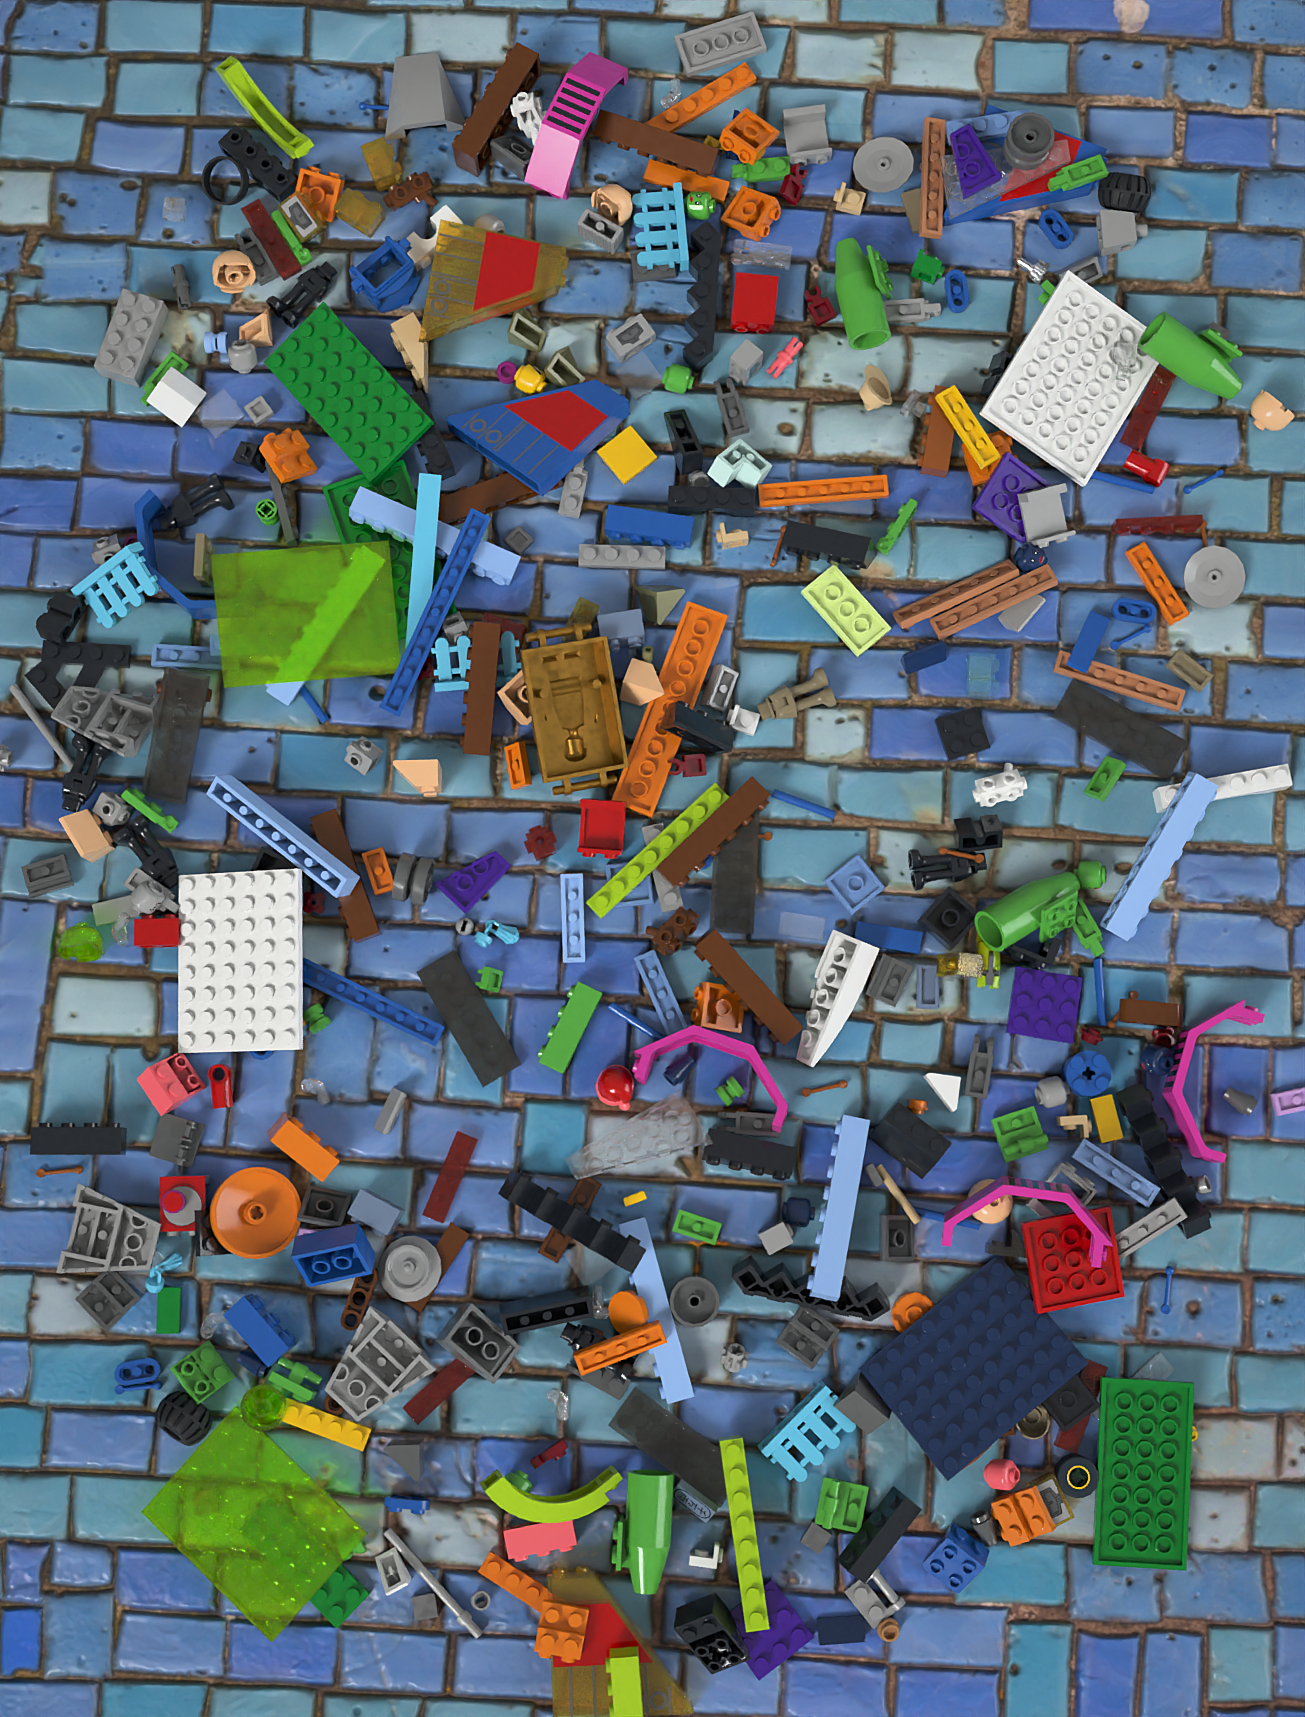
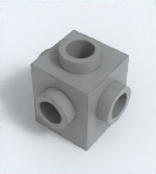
M115 534L110 537L97 539L96 542L92 543L94 552H91V555L96 565H103L123 549L118 535Z
M460 612L445 617L442 623L444 632L441 635L448 639L450 645H457V639L460 635H467L469 637L470 623L469 621L464 622Z
M362 736L356 742L353 740L347 746L346 751L348 753L344 761L365 776L377 766L384 751Z
M102 792L92 811L102 818V822L109 826L124 825L130 818L133 806L122 798V794Z

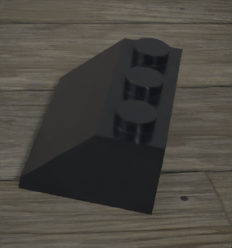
M677 701L668 705L659 728L716 755L732 751L734 729L728 727L727 722L720 719L713 720L704 711H694L689 708V704L683 701Z
M898 1101L891 1106L868 1137L921 1179L936 1165L952 1144Z

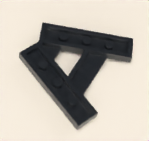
M43 640L41 662L24 676L54 710L67 692L56 678L62 665L83 666L73 686L95 688L106 667L130 668L132 647L130 645L66 642L62 646L49 640ZM72 730V732H73L75 735H76V734L82 735V734H80V733H78V732Z

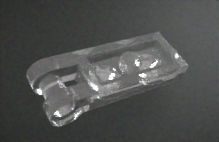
M735 239L733 241L734 253L731 255L730 260L733 264L743 263L789 270L792 253L791 246ZM743 250H749L748 255L742 254Z

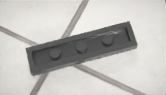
M265 461L286 543L289 548L298 546L296 539L300 538L297 526L292 525L291 519L294 518V513L291 505L287 506L286 498H289L286 485L282 486L268 462Z

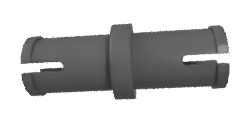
M176 264L174 267H171L174 281L172 285L173 291L176 292L178 308L188 309V307L192 306L188 291L190 285L186 281L184 265Z

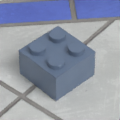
M641 609L597 615L600 636H607L610 653L618 652L620 648L628 647L629 650L641 648V645H645Z
M360 1189L347 1214L352 1216L351 1221L359 1223L361 1226L367 1224L372 1227L371 1232L383 1237L393 1234L405 1209L368 1189Z

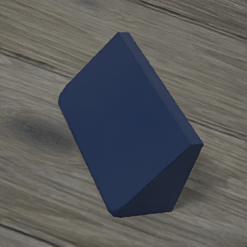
M941 640L903 654L900 661L905 673L911 674L945 661V643Z
M863 1615L816 1618L819 1645L866 1642Z

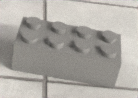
M123 288L94 364V368L100 376L138 388L141 387L169 312L164 301Z

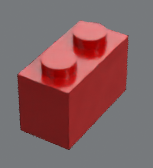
M173 914L163 915L161 919H155L154 915H141V919H134V946L138 948L180 946V919L177 918V915Z

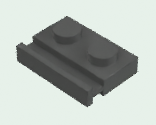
M667 247L651 248V251L667 250ZM646 249L630 251L634 283L676 278L675 264L674 268H669V264L654 265L653 269L647 270V266H640L637 263V255L640 252L646 251Z
M65 854L21 867L30 898L74 886Z
M883 953L865 995L895 1008L913 966Z

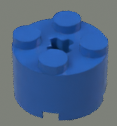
M1082 1051L1073 1054L1064 1063L1061 1072L1062 1081H1066L1070 1091L1077 1096H1094L1108 1088L1111 1080V1067L1102 1054L1094 1051ZM1087 1070L1090 1072V1076H1083L1082 1072Z

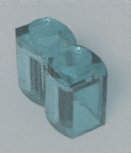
M969 652L967 655L966 698L993 699L995 694H998L999 681H995V672H999L1000 662L999 659H996L995 653Z

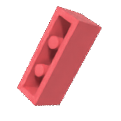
M574 1520L559 1523L528 1522L505 1527L503 1531L508 1559L514 1558L516 1562L526 1560L528 1555L536 1553L538 1557L551 1554V1550L560 1549V1552L574 1549L573 1546L577 1545L578 1542Z

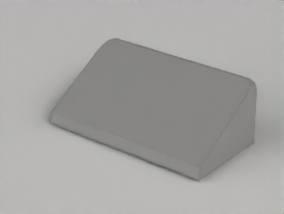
M1089 255L1054 273L1058 283L1068 270L1087 284L1103 276L1097 256Z
M1036 594L1005 609L999 615L998 620L1006 629L1019 633L1046 600L1039 594Z
M722 664L714 665L700 700V705L724 713L739 673Z
M395 1088L391 1089L375 1123L374 1128L385 1135L390 1134L408 1096L406 1093Z

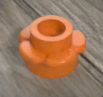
M909 1099V1105L906 1106L914 1114H924V1110L929 1109L926 1108L927 1101Z

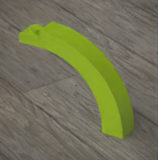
M229 56L215 68L223 82L246 112L280 149L292 159L308 154L309 150L314 146L311 139L295 129L274 108L253 82L239 60Z
M610 1465L585 1486L575 1491L555 1496L535 1495L523 1491L511 1484L498 1469L479 1484L492 1501L512 1515L533 1522L559 1523L578 1519L601 1508L610 1501L605 1493L615 1489L623 1478Z

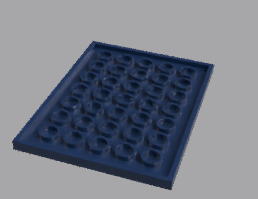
M998 1254L858 1370L943 1477L949 1481L1089 1363L1047 1312L1040 1314L1035 1312L1033 1295Z

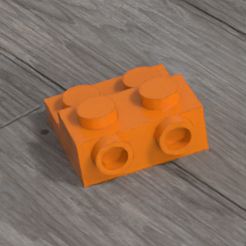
M745 108L723 128L719 142L724 150L733 151L738 155L741 162H748L753 166L764 155L766 148L778 138L780 131L748 108Z
M308 166L307 170L300 168L294 196L299 199L311 217L333 223L337 204L341 201L345 181L340 180L341 175L329 171L328 175L320 174L321 169Z
M742 185L720 220L723 225L739 230L742 236L759 242L762 237L768 236L772 221L779 219L781 207L777 198Z
M287 428L277 436L274 433H270L264 437V441L259 447L260 452L281 483L313 475L318 470L307 453L310 446L299 429L292 431L291 428Z
M1003 430L987 434L1001 458L1006 452L1012 454L1010 447H1012L1010 435H1006ZM962 443L960 447L972 485L986 483L1000 459L981 470L965 444Z
M700 982L699 986L694 990V998L697 999L696 1008L691 1013V1020L694 1022V1025L704 1029L741 1033L744 1008L738 1002L741 998L736 993L731 995L721 984Z
M1036 1485L998 1496L990 1503L992 1506L991 1515L995 1520L999 1521L1002 1527L1001 1536L1004 1541L1009 1542L1011 1547L1028 1542L1033 1537L1053 1532L1056 1529Z
M544 1599L534 1651L538 1652V1656L547 1659L552 1658V1655L561 1656V1660L567 1663H575V1659L580 1660L589 1608Z

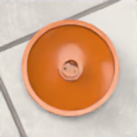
M265 1167L245 1168L228 1176L217 1188L210 1206L211 1227L217 1240L229 1252L247 1259L267 1258L282 1251L295 1237L301 1222L296 1220L301 1207V1201L293 1184L281 1173Z

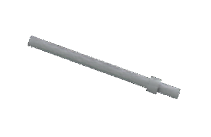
M17 684L10 686L9 690L67 766V771L70 772L74 764L73 759Z
M389 1528L384 1533L386 1538L457 1617V1622L461 1626H465L477 1639L483 1632L471 1619V1614L459 1606L397 1534Z

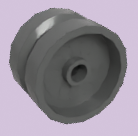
M1034 112L1023 113L1015 117L1009 125L1003 143V154L1007 162L1014 168L1023 171L1034 170L1040 167L1047 160L1055 138L1052 124L1043 115Z
M403 852L394 877L392 899L405 902L410 895L412 904L424 906L432 886L435 860L422 857L417 864L414 854Z
M690 1275L678 1280L673 1286L669 1297L670 1309L675 1319L683 1325L692 1328L702 1327L711 1322L717 1315L720 1305L719 1294L714 1284L707 1278L698 1275ZM692 1297L699 1299V1303L696 1306H693L690 1302Z

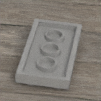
M753 11L674 36V41L687 77L760 55L767 51Z

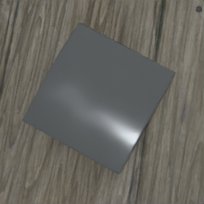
M103 1271L92 1281L93 1283L75 1298L80 1306L105 1332H108L141 1299L116 1271Z
M799 1307L775 1343L812 1370L840 1330L814 1310Z

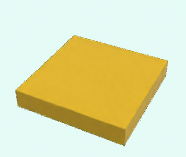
M631 425L597 451V454L623 485H626L657 460V456Z

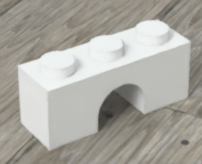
M447 205L430 217L432 228L436 231L432 238L422 239L415 232L406 238L412 247L407 254L414 261L417 272L421 268H426L436 255H440L436 254V252L444 253L446 251L444 248L436 247L437 245L448 247L453 241L459 240L441 236L439 233L461 238L463 235V222Z

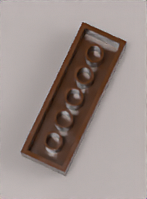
M518 42L513 49L510 48L508 50L504 64L497 68L492 83L489 82L487 84L483 98L476 102L473 114L470 118H466L460 135H456L452 142L456 166L476 177H479L492 156L491 141L503 136L515 118L510 108V105L513 104V98L521 92L530 93L541 76L539 53Z

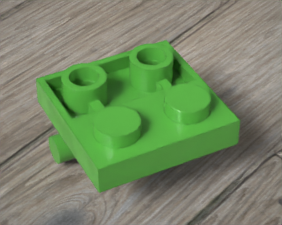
M1034 1106L990 1120L1005 1163L1049 1149L1047 1142H1049L1046 1133L1043 1134Z
M209 1340L170 1368L197 1405L204 1402L209 1396L235 1378V1375Z
M281 1356L277 1365L291 1371L288 1376L280 1371H272L268 1379L273 1382L272 1387L282 1392H287V1390L293 1392L292 1397L303 1403L315 1400L319 1391L302 1382L306 1379L319 1385L323 1377L309 1371V1367L299 1362L294 1363Z
M823 1476L814 1523L823 1525L822 1527L832 1529L833 1527L857 1533L862 1525L869 1486Z

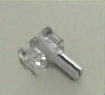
M1022 257L1017 261V264L1028 270L1030 273L1029 278L1035 281V285L1040 284L1050 267L1049 263H1045L1040 259L1035 265H1032Z

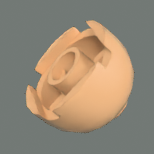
M607 184L592 194L593 209L597 208L599 215L619 226H622L629 220L633 206L631 195L627 190L617 184Z
M229 250L220 253L212 265L214 284L225 293H241L245 291L243 287L248 285L251 287L256 279L252 261L240 251Z
M1263 390L1256 395L1250 408L1251 415L1255 419L1253 424L1261 431L1265 428L1270 431H1279L1285 428L1295 416L1289 409L1285 411L1281 402Z
M984 1179L973 1185L968 1193V1198L994 1182L995 1179ZM1003 1195L972 1215L978 1221L986 1224L1002 1222L1009 1216L1013 1208L1012 1195Z

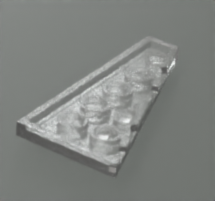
M1067 140L1053 141L1047 160L1034 170L1023 171L1014 168L1007 162L1003 154V148L986 150L1001 174V180L963 200L954 155L941 156L940 165L949 219L1069 164L1071 159Z
M679 1089L565 1158V1161L576 1180L601 1174L604 1170L611 1168H623L630 1163L636 1162L638 1164L669 1156L672 1152L683 1149L688 1151L692 1150L695 1146L702 1144L707 1146L713 1144Z

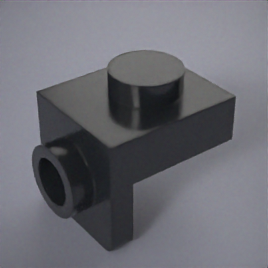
M241 441L232 460L237 464L253 467L260 473H264L266 469V459L259 450L260 445Z

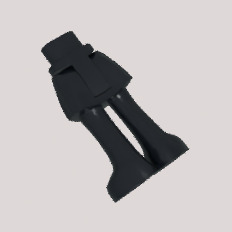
M326 261L321 266L317 265L315 268L313 267L297 278V284L283 298L279 299L275 296H270L266 303L279 318L282 317L286 325L295 329L299 325V318L310 304L315 300L321 303L333 282L332 278L338 272ZM305 292L306 295L292 309H289V307Z
M215 472L209 476L204 485L187 496H184L182 493L178 494L168 504L167 508L163 509L164 513L157 516V520L165 532L172 527L176 529L194 525L198 522L199 517L216 507L232 510L235 508V505L229 494L225 491L226 488L222 480ZM217 492L212 497L208 498L195 507L192 506L194 503L206 497L207 495Z
M79 734L74 735L72 745L77 750L71 771L64 774L62 782V799L64 801L61 808L74 813L79 812L81 805H85V801H88L96 791L98 783L95 782L98 770L103 761L113 753L112 750L97 742L94 744L90 738ZM93 749V756L90 765L88 767L86 774L83 775V768Z
M141 814L130 823V826L145 841L154 854L151 856L148 854L129 827L119 830L112 839L118 845H127L141 861V870L160 884L163 883L170 890L179 883V869L177 868L176 861L169 847L163 848L149 829L150 819Z
M949 848V850L958 851L957 848ZM910 849L908 851L910 870L947 864L945 869L912 871L910 875L912 886L917 891L923 889L926 883L936 880L951 879L955 883L977 874L980 870H987L985 853L975 854V851L962 852L971 855L982 854L984 860L981 863H976L973 859L951 854L922 856L917 849Z
M567 1322L560 1338L568 1341L567 1345L574 1352L607 1340L603 1336V1332L586 1325L581 1326L580 1324L575 1326ZM639 1354L623 1359L621 1362L605 1366V1368L615 1375L617 1381L624 1384Z

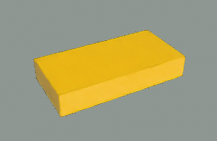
M1112 1094L1089 1099L1100 1143L1122 1139L1123 1134Z

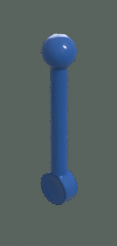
M359 103L360 110H389V106Z
M1223 469L1191 486H1185L1183 488L1184 493L1190 494L1193 489L1216 477L1222 476L1224 474Z
M1146 624L1143 629L1119 641H1112L1110 648L1117 650L1119 645L1144 632L1149 633L1152 630L1151 626Z
M1171 1266L1165 1268V1273L1167 1274L1164 1305L1161 1307V1312L1164 1314H1169L1171 1308L1168 1306L1171 1275L1174 1273V1269Z
M156 1381L154 1384L127 1387L118 1385L115 1387L116 1394H122L124 1391L153 1388L160 1390L162 1383Z

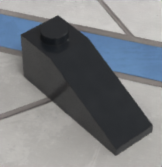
M685 409L664 412L674 458L681 475L702 470L704 452Z

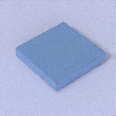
M859 854L823 881L851 916L886 888Z
M629 862L606 864L607 882ZM651 874L613 909L654 904Z

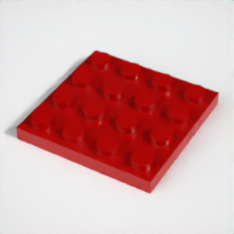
M1110 1206L1088 1209L1109 1234L1113 1246H1105L1107 1247L1106 1261L1101 1262V1268L1091 1267L1089 1257L1091 1231L1074 1212L1021 1222L1033 1301L1037 1314L1125 1297Z

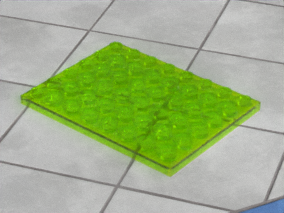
M389 541L211 555L224 688L395 674L400 663Z
M235 1406L141 1511L271 1643L276 1640L368 1534L347 1511L239 1406Z

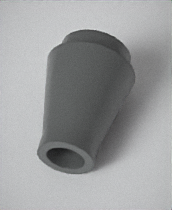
M1231 1087L1227 1088L1222 1097L1240 1114L1250 1116L1258 1103L1254 1096Z
M986 1509L973 1513L971 1515V1525L985 1546L991 1547L997 1544L998 1540L992 1515Z

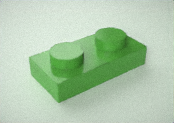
M1106 756L1084 790V793L1088 797L1104 802L1127 765L1121 760Z
M679 1209L672 1231L715 1245L722 1223Z

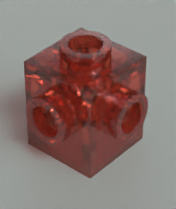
M541 825L532 827L529 829V833L525 834L527 840L524 841L528 854L533 852L536 862L557 854L554 843L557 840L553 831H548L546 826L541 827ZM539 840H544L542 844L537 843Z

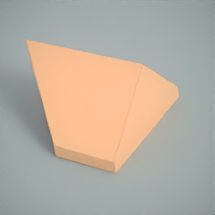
M270 307L253 320L239 327V340H248L255 348L273 346Z
M632 658L623 680L619 700L641 706L664 695L665 693L653 664Z

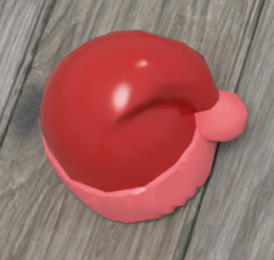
M622 1065L608 1066L601 1071L597 1078L596 1093L603 1103L610 1106L619 1105L621 1110L626 1111L631 1107L630 1100L632 1099L634 1089L633 1076Z

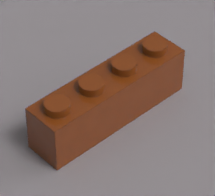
M935 385L933 392H929L927 405H931L930 413L926 412L924 419L927 432L923 433L921 438V446H924V451L919 453L917 466H921L920 474L946 478L948 473L955 429L935 397L950 387Z

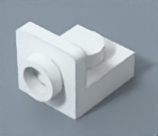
M736 704L734 710H729L726 722H730L729 727L734 729V731L754 736L760 714L741 709L740 705Z
M714 1541L713 1555H708L709 1551L695 1549V1553L690 1552L689 1565L717 1569V1563H722L723 1549L719 1548V1542Z

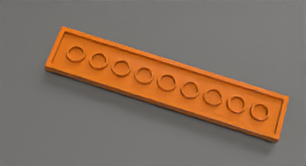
M687 601L658 677L665 694L648 703L627 758L629 767L623 768L612 800L627 801L626 809L650 818L653 817L669 775L668 772H670L673 764L667 763V760L675 758L682 738L659 728L670 703L683 701L690 705V709H694L728 615Z

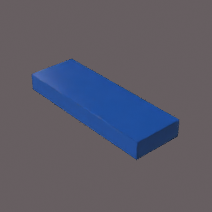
M1090 610L1066 665L1085 674L1087 673L1110 622L1109 618Z
M857 921L854 938L877 948L920 954L923 932Z

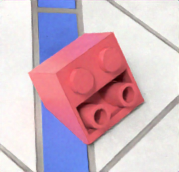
M176 1053L149 1066L137 1078V1081L161 1116L176 1109L206 1088L184 1053Z

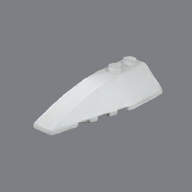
M836 930L832 931L816 969L815 978H817L815 989L811 990L810 998L813 1000L810 1011L807 1010L806 1013L807 1027L806 1030L802 1031L797 1060L814 1067L827 1051L851 1014L867 981L879 948Z

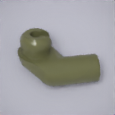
M643 647L642 661L652 664L653 647ZM654 666L656 674H658V667Z

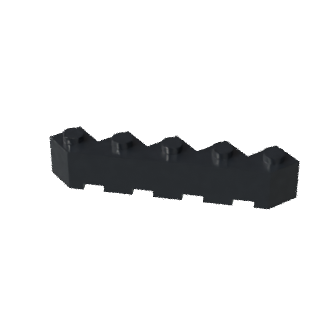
M708 220L691 233V245L699 254L689 262V273L697 283L687 290V302L695 309V312L685 319V330L694 340L683 348V359L696 373L713 360L721 235Z
M1138 1082L1115 1093L1122 1115L1128 1119L1131 1126L1130 1131L1136 1144L1140 1145L1145 1154L1144 1160L1151 1174H1154L1159 1183L1158 1187L1164 1201L1166 1202L1175 1197L1187 1214V1218L1176 1224L1186 1239L1210 1229L1209 1218L1212 1217L1208 1207L1206 1205L1202 1206L1196 1197L1195 1189L1197 1185L1192 1176L1188 1177L1182 1169L1180 1161L1183 1159L1179 1148L1177 1146L1173 1147L1168 1140L1166 1133L1168 1125L1163 1117L1159 1118L1153 1110L1152 1101H1154V1097L1148 1088L1145 1089Z
M511 1170L498 1192L500 1196L553 1226L563 1234L575 1239L590 1250L607 1258L617 1266L632 1274L634 1273L646 1252V1249L639 1245L641 1240L630 1234L628 1237H625L612 1229L613 1224L603 1218L598 1221L585 1213V1207L576 1202L571 1205L559 1198V1192L549 1186L544 1189L532 1182L533 1177L523 1171L518 1174Z
M752 1255L732 1267V1277L744 1295H757L772 1301L799 1304L800 1307L827 1310L833 1314L847 1317L849 1315L866 1321H873L891 1310L890 1301L877 1282L857 1293L845 1275L842 1279L840 1297L836 1302L809 1296L811 1289H807L809 1275H813L814 1269L796 1280L783 1262L763 1273Z

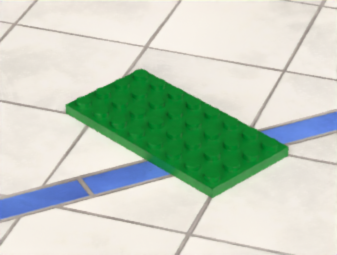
M322 302L264 361L265 365L373 484L434 424L432 419L325 302Z
M404 459L395 462L374 484L362 473L322 487L349 566L353 562L351 559L352 554L357 548L361 549L363 545L386 560L385 565L361 599L377 648L406 638L413 546L412 543L405 540L401 542L394 539L389 533L377 532L366 523L359 524L353 521L352 517L349 516V508L361 486L416 510L417 496ZM437 557L434 560L432 591L442 572V567ZM452 602L446 617L457 613L454 602Z
M1100 1376L1096 1463L1099 1481L1095 1489L1093 1565L1186 1571L1194 1403L1193 1382Z

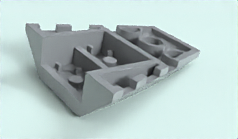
M437 52L396 57L385 140L405 138V129L446 124L448 132L463 130L465 119Z
M70 686L52 712L51 718L123 757H136L154 728L162 697L160 694H153L152 697L143 696L142 692H133V695L121 694L120 690L101 692L100 688Z
M78 1183L73 1201V1206H77L67 1250L61 1251L56 1273L150 1270L162 1224Z
M370 1306L324 1390L358 1422L434 1372L436 1367L425 1350L392 1318Z

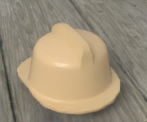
M867 365L864 370L865 381L859 390L865 409L871 411L872 409H879L885 404L891 405L890 386L886 376L876 366Z

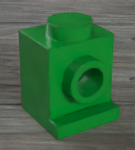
M920 249L910 276L934 285L937 278L941 279L945 267L942 266V261L937 257L924 255V250Z

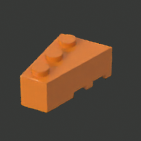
M284 1111L267 1131L270 1141L323 1182L340 1162L336 1156L338 1152L329 1144L324 1146L317 1134L313 1131L308 1132L303 1128V1123L295 1117H290Z

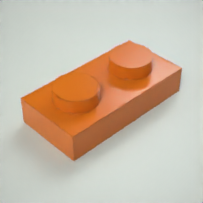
M516 742L504 747L511 790H518L532 785L525 742Z
M380 847L362 853L375 896L392 891L394 879L384 848Z

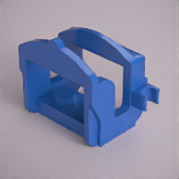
M386 236V242L357 267L352 265L349 269L353 281L351 283L352 289L357 294L362 291L380 313L393 311L403 305L408 306L410 299L419 286L420 277L415 270L414 261L407 254L412 249L411 243L406 238H403L398 243L397 241L394 242L390 236ZM392 258H394L401 268L375 289L369 280L376 275V272L381 267L389 265Z

